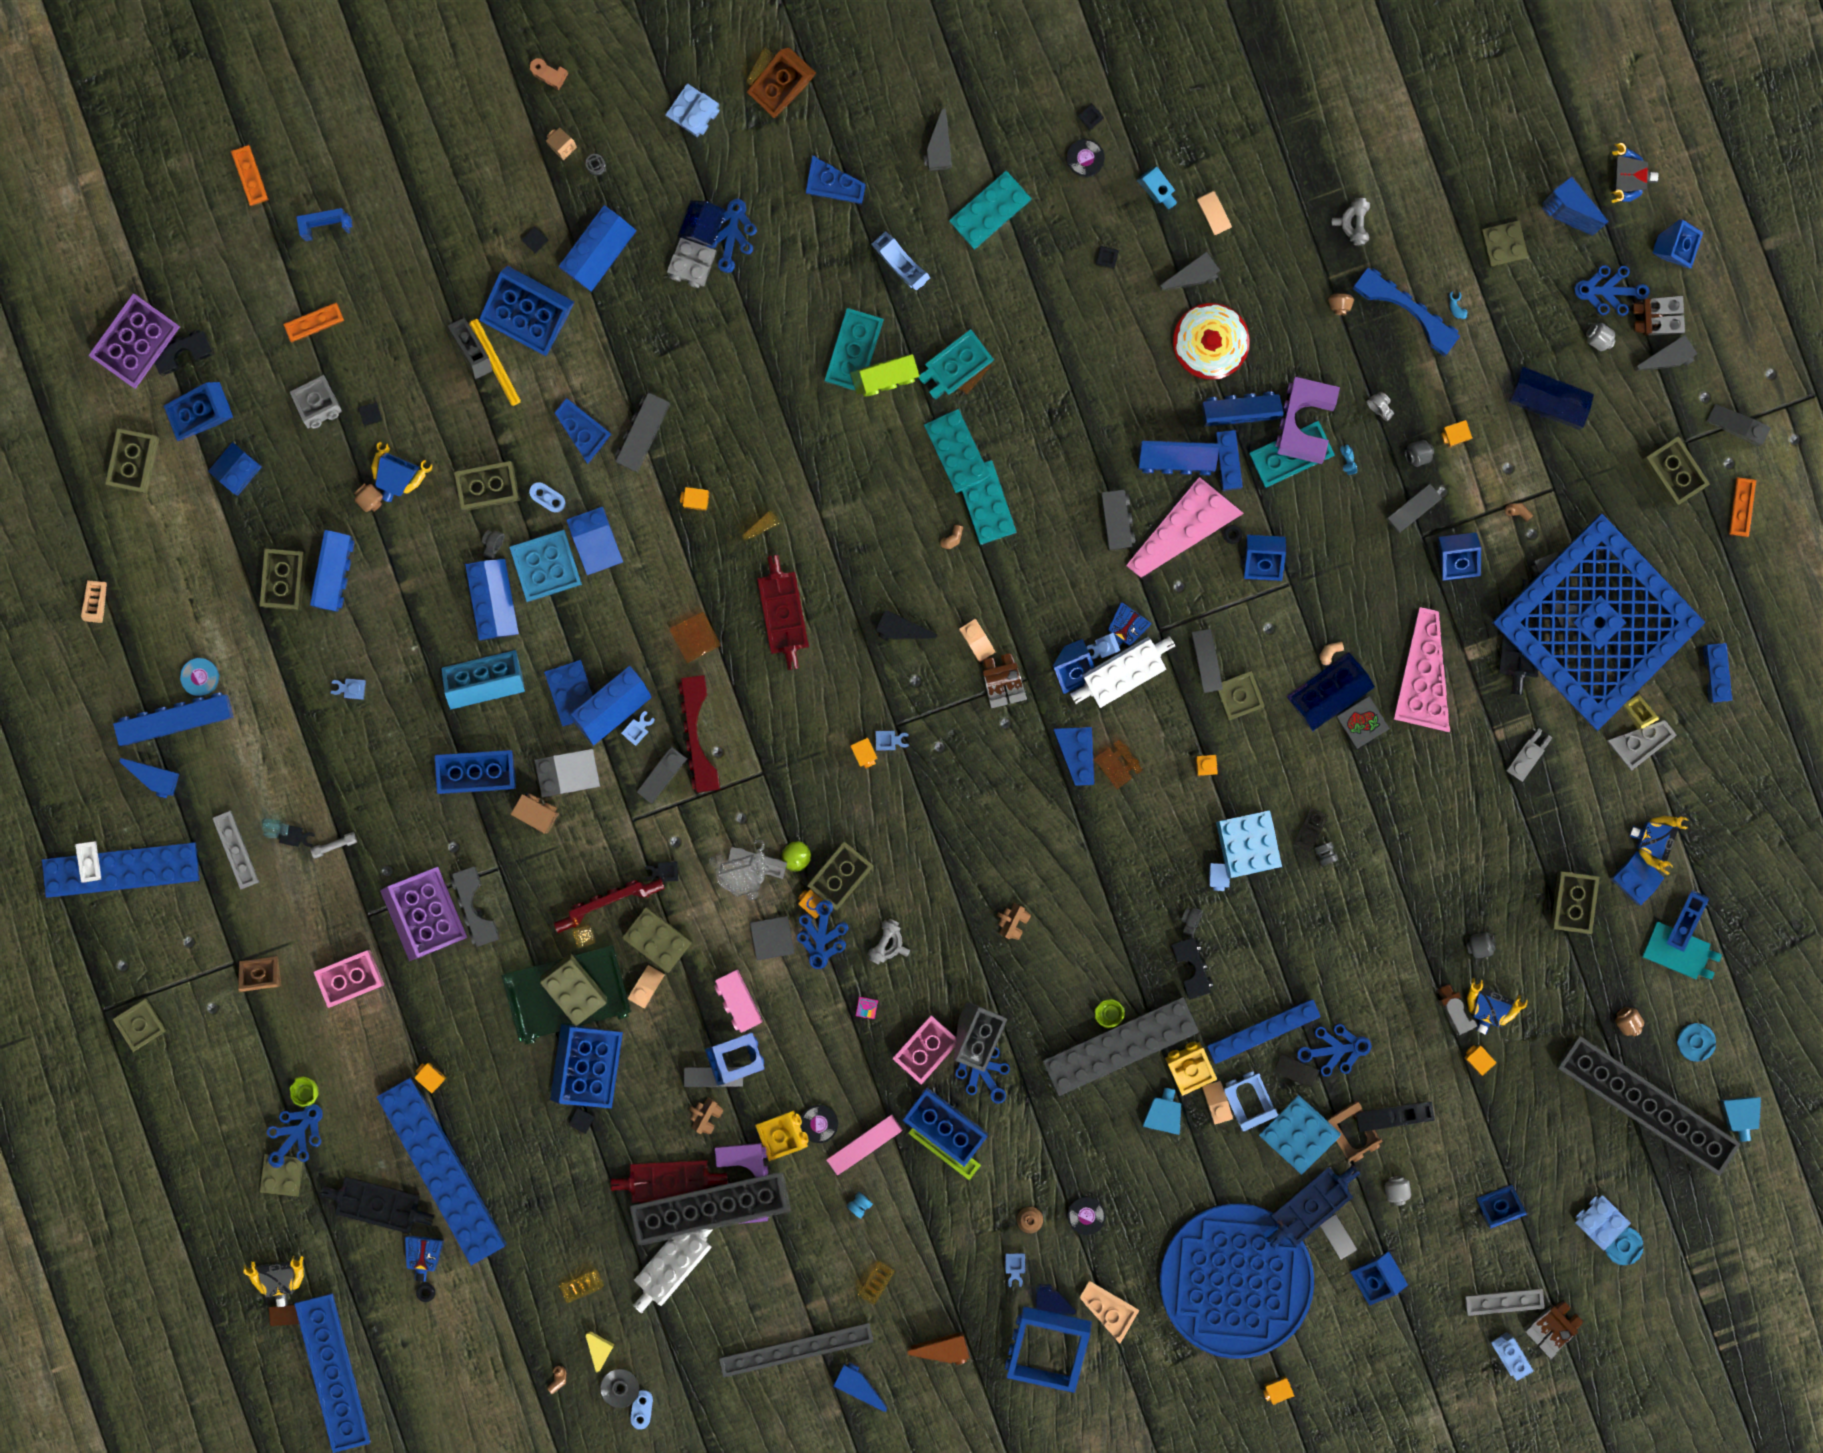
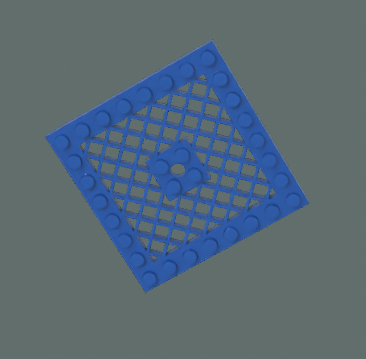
M1601 513L1492 621L1509 641L1597 731L1706 623ZM1596 549H1605L1604 560H1596ZM1609 551L1617 560H1609ZM1591 552V560H1583ZM1583 563H1591V573H1582ZM1596 563H1604V573H1596ZM1609 563H1618L1617 573H1609ZM1578 565V573H1570ZM1622 565H1623L1630 573H1622ZM1569 576H1578L1577 587H1569ZM1582 576H1591V587H1582ZM1596 576H1604V587H1595ZM1609 576H1617V587H1609ZM1622 576H1630V587H1622ZM1564 579V587H1556ZM1635 579H1636L1643 587H1635ZM1555 590H1564V600H1555ZM1569 590H1577V600H1569ZM1582 590H1590V600H1582ZM1595 590H1604V598L1601 595L1595 598ZM1609 590H1617V600H1608ZM1622 590H1630V600H1622ZM1635 590H1643V600H1635ZM1551 592V600H1543ZM1648 592L1655 600H1648ZM1542 603H1550V614H1542ZM1555 603H1564V614H1555ZM1568 603H1577V614H1568ZM1582 603H1590V604L1582 611ZM1608 603H1617V612ZM1622 603H1630V614H1621ZM1635 603L1643 604V614H1635ZM1648 604H1656V614H1648ZM1537 606V614H1529ZM1661 606H1662L1669 614H1661ZM1528 617H1537V627H1528ZM1542 617H1550V627H1541ZM1555 617H1564V628L1555 627ZM1568 617H1577L1572 622L1576 626L1575 628H1568ZM1597 617L1603 619V625L1599 628L1594 624ZM1622 617H1630L1629 627H1622L1626 623ZM1634 617H1643V627H1634ZM1648 617H1656V628L1647 627ZM1661 617H1669V628H1661ZM1529 631H1537V639ZM1541 631H1550V641H1541ZM1555 631H1564L1563 641H1554ZM1568 631H1576V641H1568ZM1621 631H1629V641H1621ZM1634 631H1642V641H1634ZM1647 631H1656L1655 641H1647ZM1661 631H1668V632L1660 639ZM1581 633H1582L1589 641H1581ZM1616 633V641H1608ZM1541 644H1550V653ZM1554 644H1563V655H1554ZM1568 644H1576V655H1567ZM1581 644H1589V655H1581ZM1607 644H1616V655H1607ZM1621 644H1629V655H1620ZM1634 644H1642V655H1634ZM1647 644H1655V645L1647 652ZM1594 646L1597 649L1603 646L1602 655H1594ZM1555 658H1563V666ZM1567 658H1576V668H1567ZM1581 658H1589V668H1580ZM1594 658H1602V668H1594ZM1607 658H1616L1615 668H1607ZM1620 658H1629V668H1620ZM1634 658H1641V659L1633 666ZM1567 671H1576L1575 679ZM1580 671H1589V682H1580ZM1594 671H1602V682H1593ZM1607 671H1615V682H1607ZM1620 671H1628V672L1620 679ZM1581 685H1589L1588 693ZM1593 685H1602V695H1593ZM1607 685H1614V686L1606 693ZM1593 698L1601 699L1598 702H1596Z

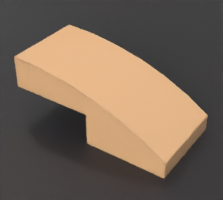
M1214 190L1197 198L1201 211L1206 217L1214 235L1232 227Z

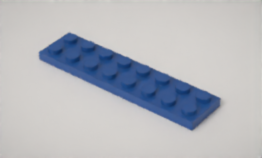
M196 843L98 853L102 880L82 883L77 856L42 859L46 898L200 881Z
M333 1293L295 1302L332 1452L370 1444L371 1440Z

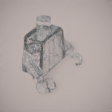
M762 840L754 842V844L757 842L762 843L761 848L757 849L755 856L752 854L723 863V856L717 854L718 862L715 861L714 857H711L709 860L710 865L716 868L714 871L719 885L731 891L736 897L746 894L748 900H754L759 895L757 891L764 881L766 872L765 855L762 853L765 844Z

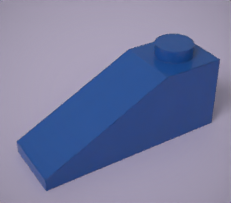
M120 758L119 762L151 791H155L156 796L167 798L168 795L173 796L179 773Z
M1694 890L1691 891L1666 944L1683 952L1685 951L1710 899L1709 897Z
M850 1362L848 1365L844 1363L834 1382V1387L886 1412L887 1405L863 1373L859 1371V1367Z

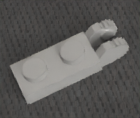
M1540 728L1536 730L1530 740H1527L1506 770L1521 782L1524 781L1552 739L1548 735L1544 738L1540 747L1534 742L1540 737L1542 732Z

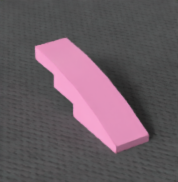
M890 1115L829 1157L827 1161L838 1176L896 1136L903 1129L894 1116Z

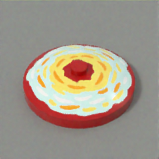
M1206 303L1190 309L1179 320L1173 334V350L1179 364L1189 374L1204 380H1218L1233 374L1242 365L1249 350L1250 338L1245 322L1234 310L1221 304Z

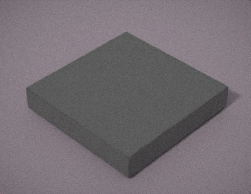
M788 916L750 923L757 961L795 954Z

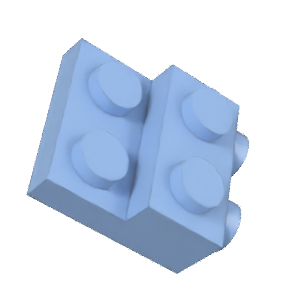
M687 83L666 116L698 138L700 134L703 135L708 129L709 125L707 123L711 118L714 119L719 113V104Z
M1602 1195L1600 1198L1596 1196L1589 1203L1591 1207L1587 1211L1583 1209L1575 1217L1577 1219L1575 1223L1604 1251L1631 1223Z

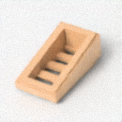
M87 580L81 618L84 621L102 623L106 582ZM91 588L101 589V591H91ZM90 596H96L99 599H90ZM96 604L98 607H90L89 605Z

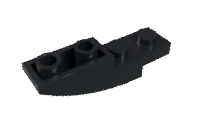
M1432 1101L1355 1113L1358 1133L1435 1121Z

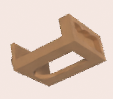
M1358 1101L1326 1119L1341 1133L1336 1142L1349 1162L1352 1160L1356 1162L1364 1157L1363 1153L1368 1150L1370 1152L1375 1151L1380 1147L1379 1144L1383 1142L1375 1130L1365 1131L1367 1143L1361 1149L1352 1148L1337 1124L1353 1114L1355 1116V1113L1363 1112V1108Z

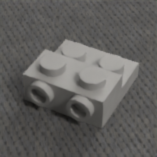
M680 237L667 273L675 281L681 282L682 279L688 281V285L692 287H704L717 251Z
M324 375L290 391L292 399L307 428H318L322 421L326 419L333 420L339 416L338 413L342 412Z

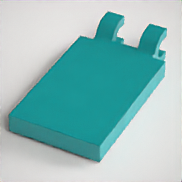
M970 329L927 362L925 365L928 367V370L919 375L920 377L918 378L924 384L933 378L938 386L929 393L933 398L937 399L945 391L948 395L953 393L992 363L994 359Z
M1656 922L1642 957L1693 979H1697L1698 975L1712 980L1715 972L1705 969L1708 958L1720 962L1722 954L1709 950L1710 943L1691 936L1684 952L1666 944L1673 928Z

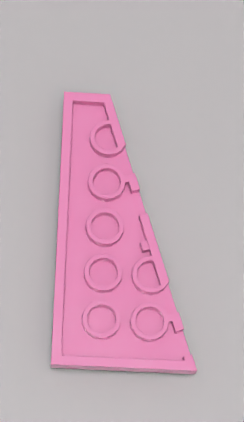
M1199 477L1126 566L1142 578L1244 513Z
M1419 607L1393 719L1450 732L1439 611Z

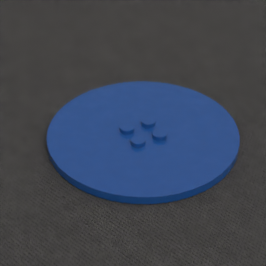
M1232 1203L1215 1206L1200 1212L1188 1220L1176 1232L1168 1244L1160 1270V1291L1163 1305L1171 1322L1180 1334L1199 1349L1224 1358L1242 1359L1259 1356L1274 1350L1286 1342L1304 1321L1310 1308L1314 1291V1272L1311 1258L1303 1241L1294 1246L1288 1238H1284L1275 1248L1269 1245L1271 1242L1268 1243L1266 1238L1278 1229V1226L1270 1217L1273 1212L1249 1204Z

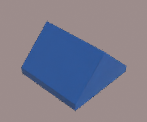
M1513 1185L1476 1198L1486 1226L1489 1228L1527 1215Z

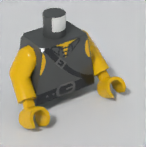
M292 1256L291 1261L260 1265L256 1267L257 1270H255V1263L251 1262L252 1268H247L244 1264V1273L249 1276L258 1291L265 1294V1297L275 1296L276 1307L287 1306L286 1294L294 1293L299 1288L304 1277L302 1265L304 1258L300 1256V1261H296L294 1256Z

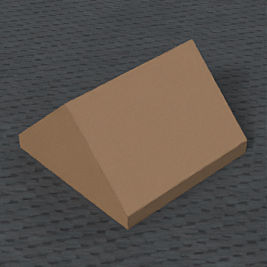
M277 956L239 961V992L282 986Z

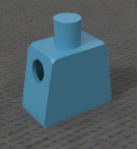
M1158 167L1150 168L1137 179L1138 183L1156 204L1163 202L1168 210L1177 204V201L1171 195L1175 191ZM1159 187L1163 190L1162 194L1158 191Z
M1164 1087L1162 1098L1153 1097L1143 1121V1127L1179 1135L1181 1103L1173 1101L1176 1090Z
M1754 1096L1720 1100L1728 1130L1738 1131L1739 1142L1751 1141L1750 1130L1759 1129L1761 1097Z

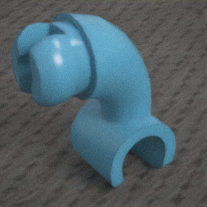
M1453 291L1449 293L1450 310L1456 318L1465 319L1467 317V310L1461 309L1457 305V301L1461 299V293H1458L1457 299H1453Z
M1349 445L1341 446L1340 452L1347 464L1343 465V470L1347 472V475L1356 474L1357 466L1354 463L1352 448Z

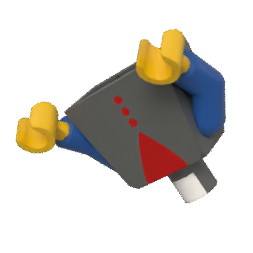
M1615 143L1614 146H1617L1618 150L1612 151V154L1620 156L1614 159V181L1611 194L1615 195L1616 199L1611 201L1612 203L1619 201L1631 202L1642 195V192L1647 189V183L1658 182V172L1648 171V162H1645L1641 156L1626 148L1623 143Z

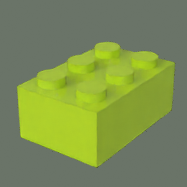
M913 354L897 357L850 372L856 394H863V397L878 394L879 389L887 391L897 388L896 384L906 385L915 382L914 378L920 377Z

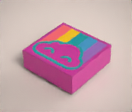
M859 997L856 1016L875 1019L878 1000Z

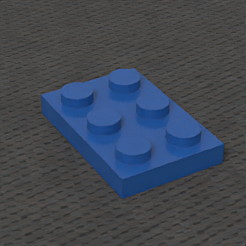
M581 660L544 672L562 727L573 724V721L569 718L570 714L593 696Z

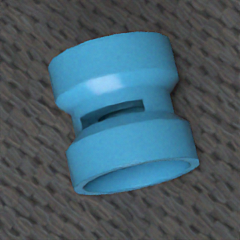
M858 1192L855 1195V1199L849 1202L846 1207L861 1219L864 1211L869 1209L873 1203L861 1192Z

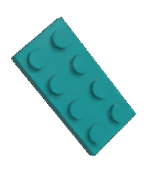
M1006 170L951 218L949 222L975 250L1032 199Z
M847 308L825 382L856 391L850 372L870 366L884 319Z
M959 409L924 424L955 493L991 478Z
M1319 421L1300 429L1306 435L1328 440ZM1276 441L1249 453L1265 488L1318 464L1277 454L1278 447L1275 446ZM1329 441L1324 461L1335 456Z
M992 460L984 463L991 478L962 490L980 545L1017 533Z

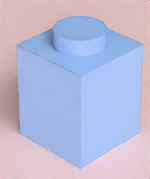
M1209 863V887H1213V891H1225V887H1229L1230 880L1227 876L1225 864Z

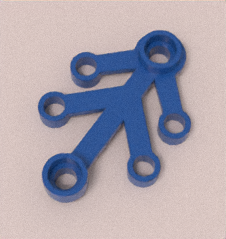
M741 199L730 201L726 212L718 218H711L708 222L711 229L718 230L722 223L730 219V224L714 237L709 236L705 239V245L714 249L720 241L727 237L724 255L718 262L719 269L724 273H730L735 268V263L731 259L735 238L741 245L740 250L744 254H750L753 251L752 244L747 242L738 228V221L740 219L745 226L744 232L753 236L757 232L756 226L750 222L745 214L746 204ZM739 205V209L734 211V206ZM717 221V226L713 227L712 223ZM750 226L753 227L752 232H748ZM713 240L714 243L709 246V241ZM746 245H749L748 251H744ZM724 261L728 262L726 267H723Z
M1603 265L1598 269V273L1589 281H1580L1575 286V295L1581 300H1588L1597 309L1598 314L1604 316L1609 313L1610 308L1607 304H1602L1595 296L1602 295L1616 309V313L1619 316H1625L1629 311L1628 306L1621 304L1613 295L1634 296L1637 300H1644L1649 296V288L1644 284L1637 285L1635 288L1614 287L1622 278H1626L1629 275L1630 271L1626 266H1621L1604 286L1594 287L1602 278L1610 274V268ZM1602 268H1605L1607 270L1606 275H1603L1601 273ZM1625 269L1626 275H1621L1620 270ZM1586 287L1588 289V292L1583 293L1581 291V288ZM1640 288L1645 290L1644 295L1639 293ZM1601 306L1606 307V313L1600 311ZM1624 307L1625 313H1620L1619 308Z
M822 900L816 906V911L820 915L818 931L811 922L812 917L810 914L804 913L799 918L800 924L807 931H800L797 935V940L809 952L810 965L815 969L824 968L828 963L829 957L837 952H842L846 948L845 941L838 939L833 944V947L824 951L826 943L839 935H844L848 931V925L845 922H840L835 929L826 934L828 915L833 911V905L829 900ZM803 917L807 918L808 922H805ZM839 926H842L844 931L840 930ZM810 935L817 943L816 948L809 941Z
M1337 1024L1334 1027V1033L1339 1036L1342 1035L1352 1043L1343 1045L1328 1034L1325 1028L1317 1027L1315 1029V1036L1324 1039L1332 1047L1312 1050L1308 1047H1301L1297 1051V1057L1302 1062H1309L1312 1057L1334 1054L1328 1063L1320 1069L1321 1074L1328 1077L1332 1074V1069L1344 1053L1352 1052L1347 1061L1339 1066L1342 1073L1348 1074L1358 1057L1367 1055L1370 1052V1040L1362 1036L1357 1038L1348 1032L1344 1025ZM1338 1026L1343 1028L1342 1033H1337L1336 1029ZM1319 1029L1324 1030L1323 1036H1318L1317 1031ZM1361 1042L1365 1044L1363 1050L1358 1048V1044ZM1302 1051L1308 1052V1056L1306 1058H1302ZM1344 1064H1347L1349 1066V1069L1346 1072L1342 1070V1066ZM1325 1067L1330 1069L1328 1074L1323 1073Z
M995 1047V1049L998 1051L997 1055L991 1056V1058H997L999 1056L1000 1051L997 1047ZM989 1062L986 1069L998 1071L1003 1075L1008 1074L1010 1071L1007 1063ZM960 1063L959 1068L956 1070V1076L959 1079H964L967 1076V1065ZM1006 1065L1008 1067L1007 1072H1002L1000 1070L1001 1066ZM972 1068L966 1092L969 1095L977 1093L976 1085L980 1073L991 1090L990 1096L992 1101L1002 1103L1006 1099V1093L1002 1088L997 1087L988 1071L985 1069V1072ZM960 1069L965 1071V1075L962 1077L958 1075ZM974 1086L975 1092L970 1093L968 1087ZM996 1092L1002 1093V1097L1000 1099L995 1098L994 1095Z
M312 1104L307 1106L301 1112L289 1113L288 1111H283L280 1113L279 1119L283 1123L303 1119L298 1126L282 1128L271 1126L268 1128L267 1135L272 1139L278 1136L290 1135L277 1152L269 1155L268 1162L272 1167L280 1168L284 1164L285 1154L297 1140L299 1149L297 1153L298 1160L306 1162L309 1159L305 1138V1130L309 1125L312 1135L309 1138L310 1144L314 1147L321 1144L322 1140L319 1136L318 1122L322 1119L323 1112L318 1105ZM311 1111H316V1115L314 1117L309 1116V1113ZM284 1114L289 1115V1118L286 1121L282 1119V1116ZM272 1129L277 1131L274 1136L270 1135ZM314 1137L319 1139L317 1144L312 1143ZM306 1153V1158L300 1159V1154ZM274 1156L279 1157V1161L276 1163L272 1161Z

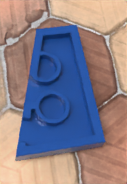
M812 156L806 194L862 204L866 184Z
M567 398L555 412L587 464H589L612 434Z
M1092 727L1053 729L1074 785H1094Z

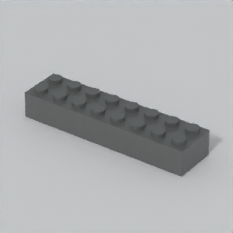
M1179 997L1042 1061L1058 1096H1061L1199 1033V1030L1184 998Z
M775 1173L630 1206L638 1245L651 1244L792 1212L783 1173Z

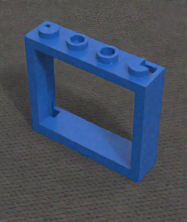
M1023 1306L1022 1314L1017 1315L1016 1325H1019L1018 1329L1014 1328L1012 1340H1015L1014 1344L1010 1343L1008 1355H1011V1358L1006 1359L1005 1370H1008L1007 1378L1075 1393L1090 1337L1092 1321ZM1026 1324L1080 1336L1070 1376L1016 1365Z

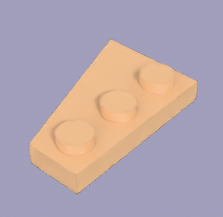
M1088 1281L1080 1295V1299L1114 1338L1121 1343L1137 1316L1139 1309L1091 1281Z

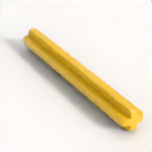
M472 320L469 325L488 355L491 367L512 406L519 404L520 399L479 320Z

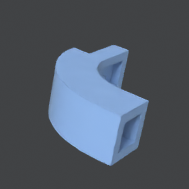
M886 231L872 243V246L886 263L911 288L913 287L917 290L930 279V276L904 252L896 240Z

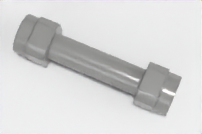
M351 832L345 834L343 838L323 846H314L310 848L313 858L316 859L324 856L323 853L344 845L350 846L357 843L355 833Z

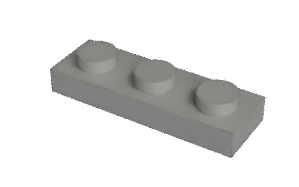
M734 847L731 848L728 859L729 864L781 879L784 877L787 863L780 859H772L759 853L755 854L742 848Z

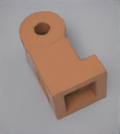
M540 58L534 59L530 64V70L535 77L558 90L568 75L567 70L559 67L558 71L546 65L545 61Z

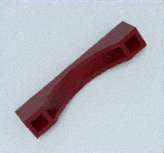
M705 675L681 678L682 683H678L679 692L684 695V702H681L682 713H686L687 721H684L685 732H689L690 739L686 740L687 750L691 751L692 759H689L690 770H694L695 778H691L692 788L696 789L697 793L720 790L718 770L705 757L698 739V716L701 706L708 695Z

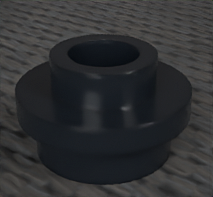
M1229 525L1223 531V538L1229 544H1236L1242 538V531L1236 525ZM1234 531L1236 537L1230 538L1229 532Z
M422 1283L416 1290L417 1298L422 1302H430L436 1294L434 1286L430 1283ZM424 1289L429 1290L430 1293L428 1296H425L423 1294Z

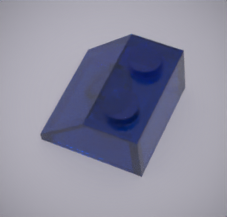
M691 200L678 236L703 245L712 246L717 240L719 226L724 221L725 209L707 201Z
M1040 1284V1287H1036V1309L1061 1315H1076L1075 1307L1051 1284Z

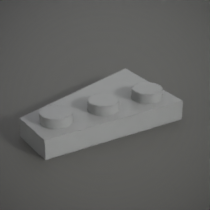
M1663 720L1646 726L1643 729L1607 740V742L1629 770L1632 771L1677 735L1668 723Z

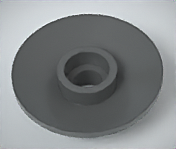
M613 1370L602 1380L601 1395L605 1402L612 1407H627L636 1400L639 1394L638 1380L627 1370ZM622 1384L624 1390L619 1391L617 1385Z

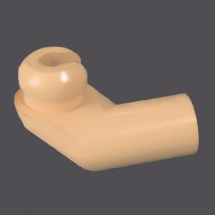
M1342 641L1326 645L1320 653V660L1323 665L1331 663L1334 653L1344 651Z

